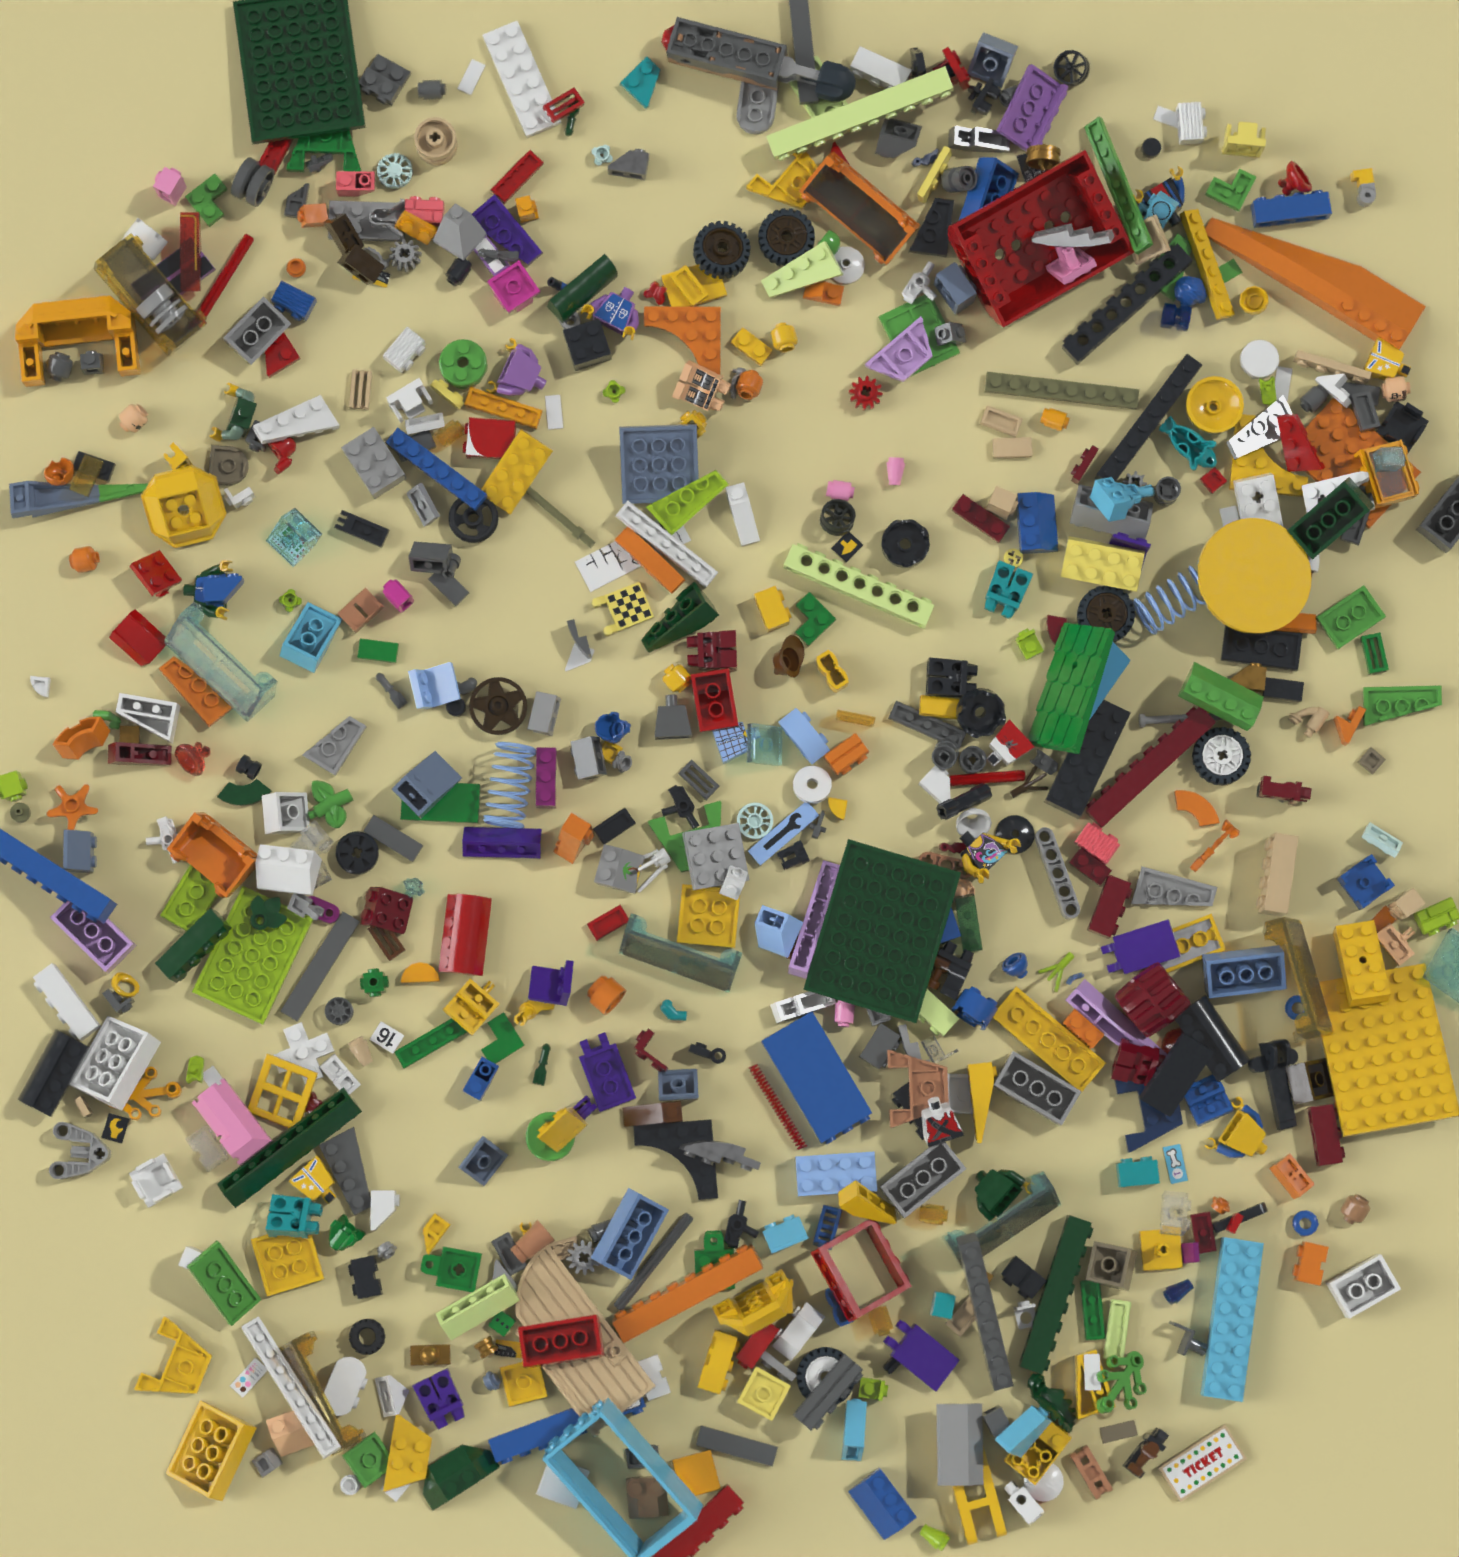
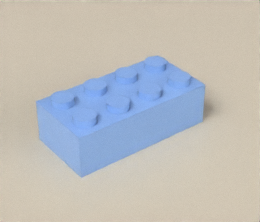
M875 1151L795 1157L798 1196L838 1194L840 1190L855 1180L872 1192L877 1191Z

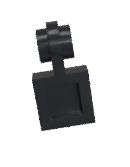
M696 1042L695 1045H690V1053L711 1059L716 1064H721L726 1059V1053L721 1048H715L710 1051L706 1049L707 1045ZM717 1052L722 1054V1058L719 1060L714 1057Z

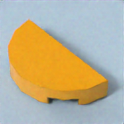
M419 962L405 969L401 977V983L440 982V978L434 967L427 963Z

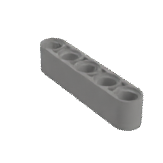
M1043 827L1035 834V842L1060 912L1065 919L1071 920L1079 915L1080 906L1054 833L1050 828ZM1046 832L1049 835V841H1041L1039 834ZM1048 850L1055 852L1056 858L1054 860H1049L1046 857ZM1053 869H1060L1062 877L1059 879L1055 878L1052 874ZM1061 887H1066L1069 890L1067 897L1059 894ZM1072 905L1075 908V914L1068 915L1066 913V906Z

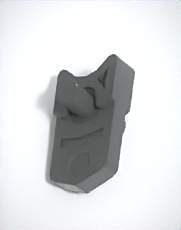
M325 154L316 158V155H313L311 160L305 162V165L309 172L315 170L320 172L321 166L331 162L333 156L332 154Z
M1037 749L1036 758L1030 760L1032 764L1049 775L1057 771L1058 763L1039 749Z
M821 811L817 825L810 824L809 828L814 829L812 838L818 839L820 832H826L827 828L821 826L826 811Z

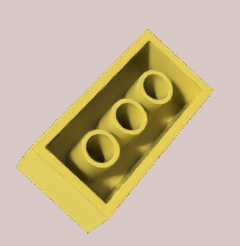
M1069 536L1061 577L1137 592L1145 551Z

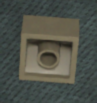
M1094 1241L1086 1280L1129 1291L1137 1252L1130 1248Z

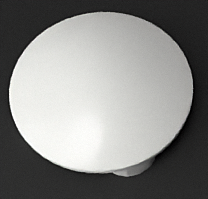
M1053 1463L1036 1486L1024 1477L1025 1489L1033 1499L1042 1502L1056 1498L1062 1491L1064 1484L1060 1469Z

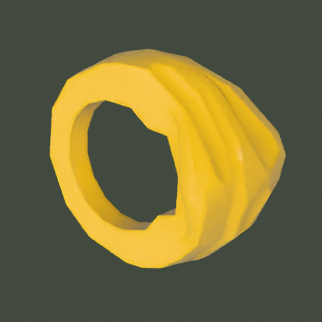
M118 972L111 980L112 988L120 996L134 997L139 992L140 986L138 982L126 973ZM120 981L133 985L134 991L126 993L120 989L118 983Z

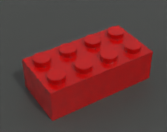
M597 1314L518 1327L523 1367L526 1369L605 1356L600 1319Z

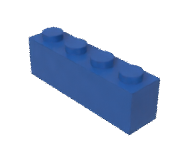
M1315 190L1311 194L1298 192L1288 197L1277 195L1272 199L1259 197L1250 206L1254 228L1329 219L1332 214L1329 191L1323 192V190Z

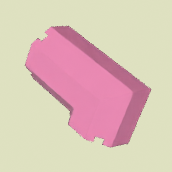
M223 1078L220 1080L222 1084L217 1085L215 1083L197 1097L199 1101L194 1100L192 1104L216 1136L222 1137L219 1141L233 1159L235 1157L240 1159L237 1163L242 1165L270 1144L272 1139L228 1081Z

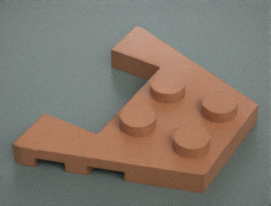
M887 1050L888 1068H908L910 1109L889 1110L890 1128L922 1117L921 1111L930 1108L928 1100L932 1097H939L941 1104L945 1102L949 1104L947 1067Z

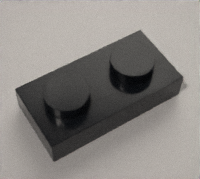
M78 451L73 466L74 471L110 482L116 464Z

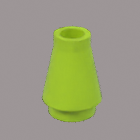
M927 1524L924 1525L919 1533L936 1550L943 1551L950 1540L947 1533L930 1527Z

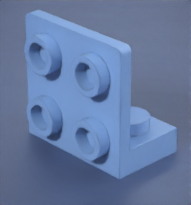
M452 662L425 670L414 669L408 671L417 709H430L461 699Z

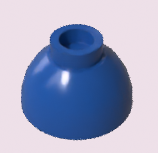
M1021 952L1012 954L1003 962L1002 970L1010 976H1017L1018 979L1025 977L1028 973L1026 970L1028 967L1026 955Z

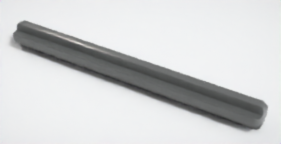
M685 1213L614 1303L617 1309L623 1310L691 1224L693 1221L691 1215Z

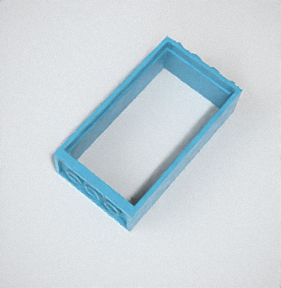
M609 1398L604 1401L599 1400L594 1404L593 1410L590 1413L584 1412L577 1419L578 1422L574 1426L573 1424L568 1425L560 1437L555 1436L549 1441V1446L544 1450L546 1453L542 1460L628 1557H651L698 1519L703 1504ZM599 1418H602L683 1509L680 1514L645 1542L639 1538L562 1451L566 1445Z

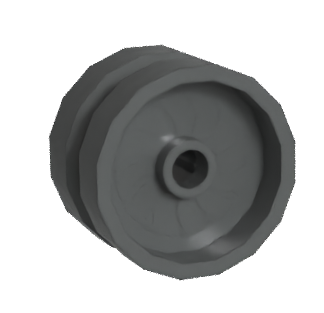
M251 157L247 158L236 173L231 187V194L239 199L246 197L248 204L258 207L270 190L275 174L274 169L267 165L260 167L259 161Z

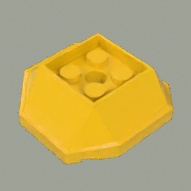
M193 465L154 474L141 494L151 533L174 548L213 539L226 516V508L217 477ZM181 505H186L189 507V509L187 511H181L178 507Z
M781 1269L764 1278L763 1282L731 1299L727 1298L714 1305L712 1308L720 1324L728 1325L742 1334L750 1336L786 1316L788 1291L791 1284L783 1270Z

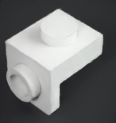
M250 487L235 496L231 495L228 488L224 489L226 492L225 500L229 506L233 504L236 509L242 505H249L253 502V498L256 497Z
M730 865L719 894L738 900L748 872Z

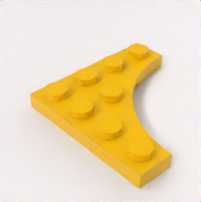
M1242 414L1240 420L1234 426V435L1254 420L1255 415ZM1263 447L1235 460L1232 456L1229 490H1234L1233 480L1272 473L1274 475L1277 495L1304 497L1302 485L1308 484V477L1299 476L1281 468L1267 455Z

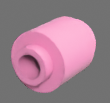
M828 481L826 496L831 497L830 499L849 501V498H853L855 487H851V482Z
M840 1000L835 1004L834 1022L838 1023L839 1027H849V1024L854 1023L855 1005Z

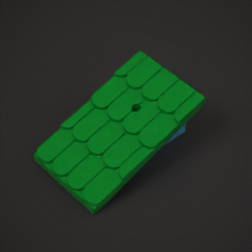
M1064 622L1054 648V657L1046 675L1047 681L1036 708L1037 714L1028 736L1029 741L1034 746L1075 754L1080 753L1089 720L1131 661L1113 642L1115 632L1111 628Z

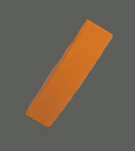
M628 526L614 539L649 575L671 594L685 581L663 557Z

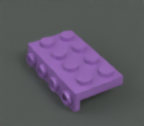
M1033 64L1028 65L996 131L1024 151L1030 146L1042 145L1043 138L1050 130V124L1057 115L1062 100L1067 95L1068 85L1058 83Z

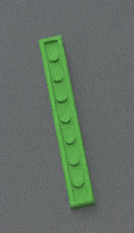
M1097 117L1084 128L1134 253L1139 255L1152 246L1153 242L1104 121L1101 117Z

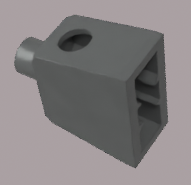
M666 695V706H658L655 740L692 738L686 706L677 705V695Z

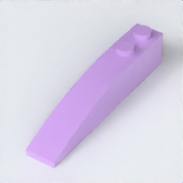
M825 860L822 862L789 964L788 974L807 979L840 868L838 864Z

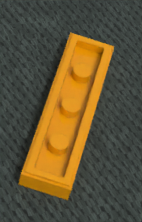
M473 387L469 388L464 403L466 407L509 421H515L518 424L536 430L543 410Z

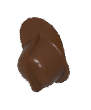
M795 635L786 637L781 649L774 654L773 665L775 667V675H788L793 678L798 676L805 652L803 643Z

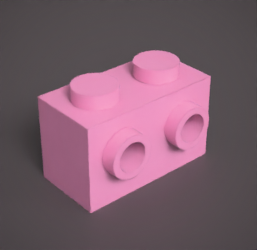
M164 167L162 171L157 173L155 177L156 182L153 187L159 198L176 206L187 186L178 170Z

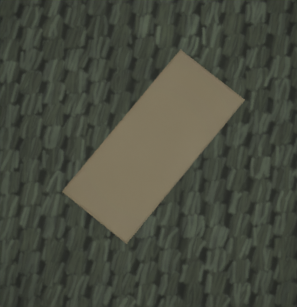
M1134 1420L1100 1428L1103 1443L1138 1436Z

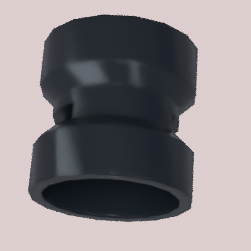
M244 754L238 762L235 771L240 774L244 773L247 775V778L254 780L262 767V763L252 761L249 756Z

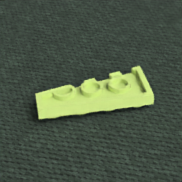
M823 241L767 276L761 282L769 297L773 298L844 274L827 242Z

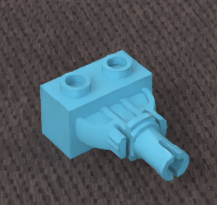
M1112 477L1095 480L1090 499L1105 518L1111 522L1125 519L1128 509L1132 508L1134 504L1140 503L1141 498L1153 497L1155 490L1151 484L1138 487L1136 484L1126 485L1115 482Z

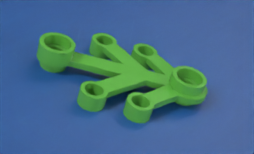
M1132 1351L1122 1358H1118L1116 1355L1107 1357L1106 1364L1109 1368L1126 1367L1123 1372H1109L1107 1370L1097 1372V1380L1101 1383L1117 1380L1107 1397L1097 1400V1410L1102 1414L1111 1412L1114 1408V1400L1122 1388L1125 1398L1124 1407L1127 1410L1135 1409L1137 1407V1400L1132 1397L1130 1383L1132 1373L1135 1384L1133 1386L1134 1393L1142 1395L1147 1391L1146 1385L1142 1383L1140 1369L1144 1365L1142 1355L1137 1351Z

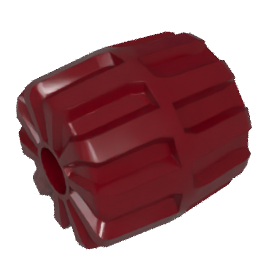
M1159 962L1154 963L1134 976L1115 994V999L1146 1037L1152 1036L1172 1023L1191 1004L1181 988Z

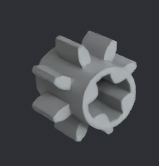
M1137 471L1132 476L1127 473L1126 478L1128 480L1122 482L1127 485L1131 484L1132 481H1137L1138 487L1147 485L1146 482H1143L1145 475L1139 476Z

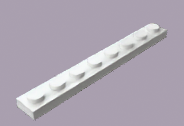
M259 1316L241 1326L244 1334L323 1459L340 1450V1444Z

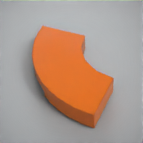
M1174 791L1177 810L1191 813L1197 819L1200 827L1220 823L1215 809L1204 797L1191 791Z

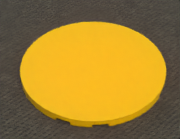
M1245 518L1233 521L1215 532L1201 552L1198 562V586L1201 596H1203L1210 612L1219 621L1239 632L1263 634L1284 627L1301 612L1310 594L1312 581L1311 567L1305 550L1290 535L1286 528L1270 520Z

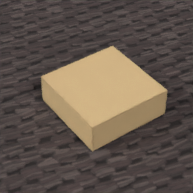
M80 1096L75 1099V1103L82 1116L89 1117L93 1114L85 1097Z

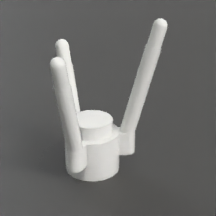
M664 848L659 851L656 849L643 855L645 856L644 859L651 857V860L640 866L638 871L652 864L659 868L637 890L638 893L668 867L667 863L671 859Z

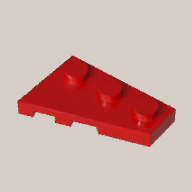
M1298 414L1279 415L1277 422L1287 471L1323 470L1325 465L1322 461L1320 462L1316 454L1317 450L1315 446L1311 445L1307 437L1308 433Z

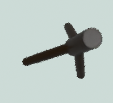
M1034 766L1024 784L1010 791L1012 797L1015 798L1027 790H1048L1047 786H1032L1046 777L1047 774L1044 773L1030 781L1038 768Z

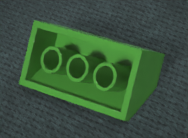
M1196 662L1193 663L1178 694V697L1246 731L1253 727L1263 702V696Z

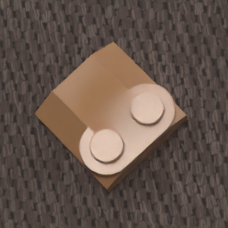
M653 1476L626 1478L629 1519L669 1515L667 1491Z

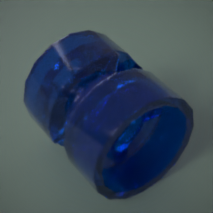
M1165 302L1160 327L1171 329L1174 326L1176 330L1187 332L1192 307L1181 305L1177 308L1176 304Z

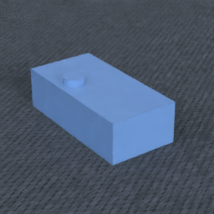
M1280 945L1202 954L1205 993L1209 999L1287 989L1284 951Z
M628 1188L591 1258L632 1280L669 1209Z

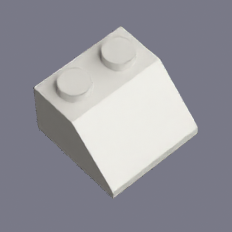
M274 792L262 796L265 834H289L310 831L307 793Z

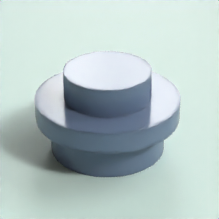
M491 1371L487 1372L483 1377L486 1388L489 1391L499 1389L500 1379L498 1375Z

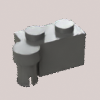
M414 541L408 557L411 571L441 574L442 571V575L447 579L449 574L450 579L454 577L455 571L461 562V558L452 552L451 544Z

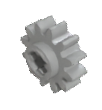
M581 1240L580 1246L573 1243L575 1249L567 1250L572 1255L567 1257L566 1260L572 1261L569 1268L575 1266L576 1274L583 1270V1274L586 1275L587 1269L594 1272L592 1266L600 1265L591 1258L596 1247L591 1248V1241L585 1245L584 1241ZM581 1252L583 1254L588 1253L589 1257H587V1262H580L578 1260V1258H580L579 1254Z

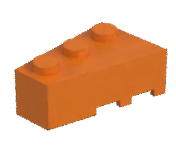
M571 813L560 830L558 836L560 841H557L553 852L573 864L585 844L589 845L594 837L592 825Z

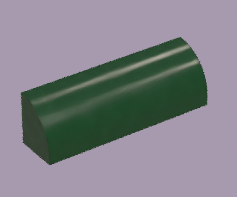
M606 254L602 255L549 300L547 305L549 310L564 323L618 277L617 270Z

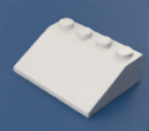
M107 1016L74 1075L70 1086L122 1111L161 1042L148 1032Z

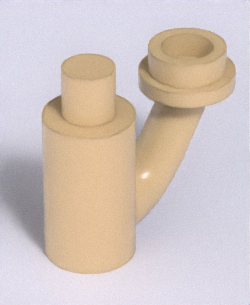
M1308 707L1295 714L1290 713L1288 720L1295 725L1303 721L1302 717L1312 715L1306 724L1307 730L1304 733L1308 738H1311L1313 733H1318L1330 715L1328 711L1321 707Z

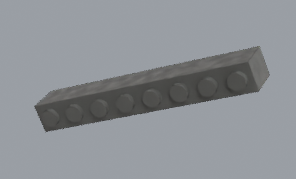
M975 1232L956 1237L991 1384L994 1391L1012 1387L1014 1384L979 1240Z

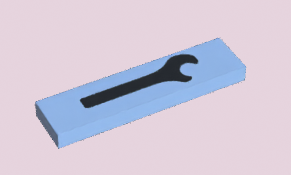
M804 802L750 848L748 853L761 866L813 822L819 814L808 802Z

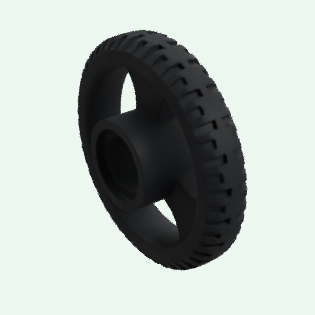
M458 498L449 511V525L453 533L459 539L469 543H478L488 539L498 525V511L494 503L486 498L476 511L469 507L464 511L463 515H459L456 512L464 502ZM486 506H488L492 514L490 526L483 524L484 518L481 511ZM471 514H477L479 516L476 522H470L468 520ZM465 523L468 528L477 529L478 534L476 536L464 534L458 527Z

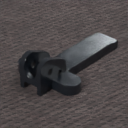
M1286 1039L1259 1043L1261 1055L1252 1057L1248 1062V1068L1253 1073L1265 1071L1277 1130L1297 1126L1285 1067L1297 1062L1298 1053L1296 1050L1291 1049L1290 1043Z

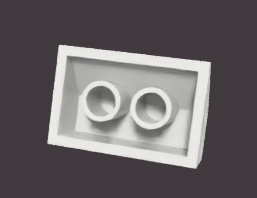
M260 844L255 862L257 888L313 896L322 859L313 850Z

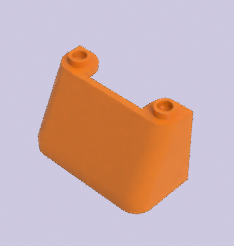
M194 812L167 848L174 860L188 862L214 883V888L216 889L214 892L222 898H229L256 869L257 853L204 812Z

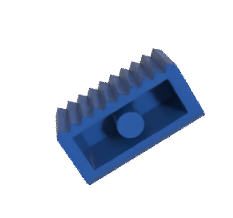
M284 281L280 282L271 298L272 304L279 312L284 313V311H287L297 321H301V319L307 321L317 303L315 297Z

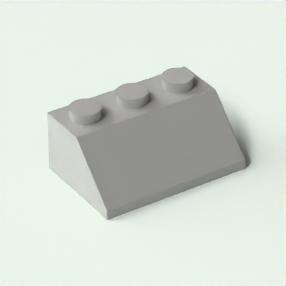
M263 296L223 337V340L252 365L291 323Z

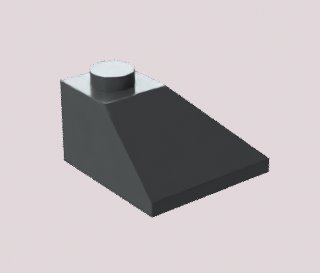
M885 117L875 154H879L884 158H895L916 147L922 126L893 118L887 120Z

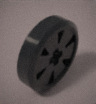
M355 831L346 834L339 840L336 847L338 864L350 874L361 875L369 872L374 868L379 858V848L376 841L364 832ZM355 848H358V850L362 849L363 852L360 853V858L352 856L355 853Z

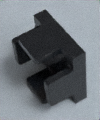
M1397 401L1376 432L1389 443L1402 439L1403 445L1407 447L1409 453L1429 421L1422 417L1424 412L1410 403L1403 405Z

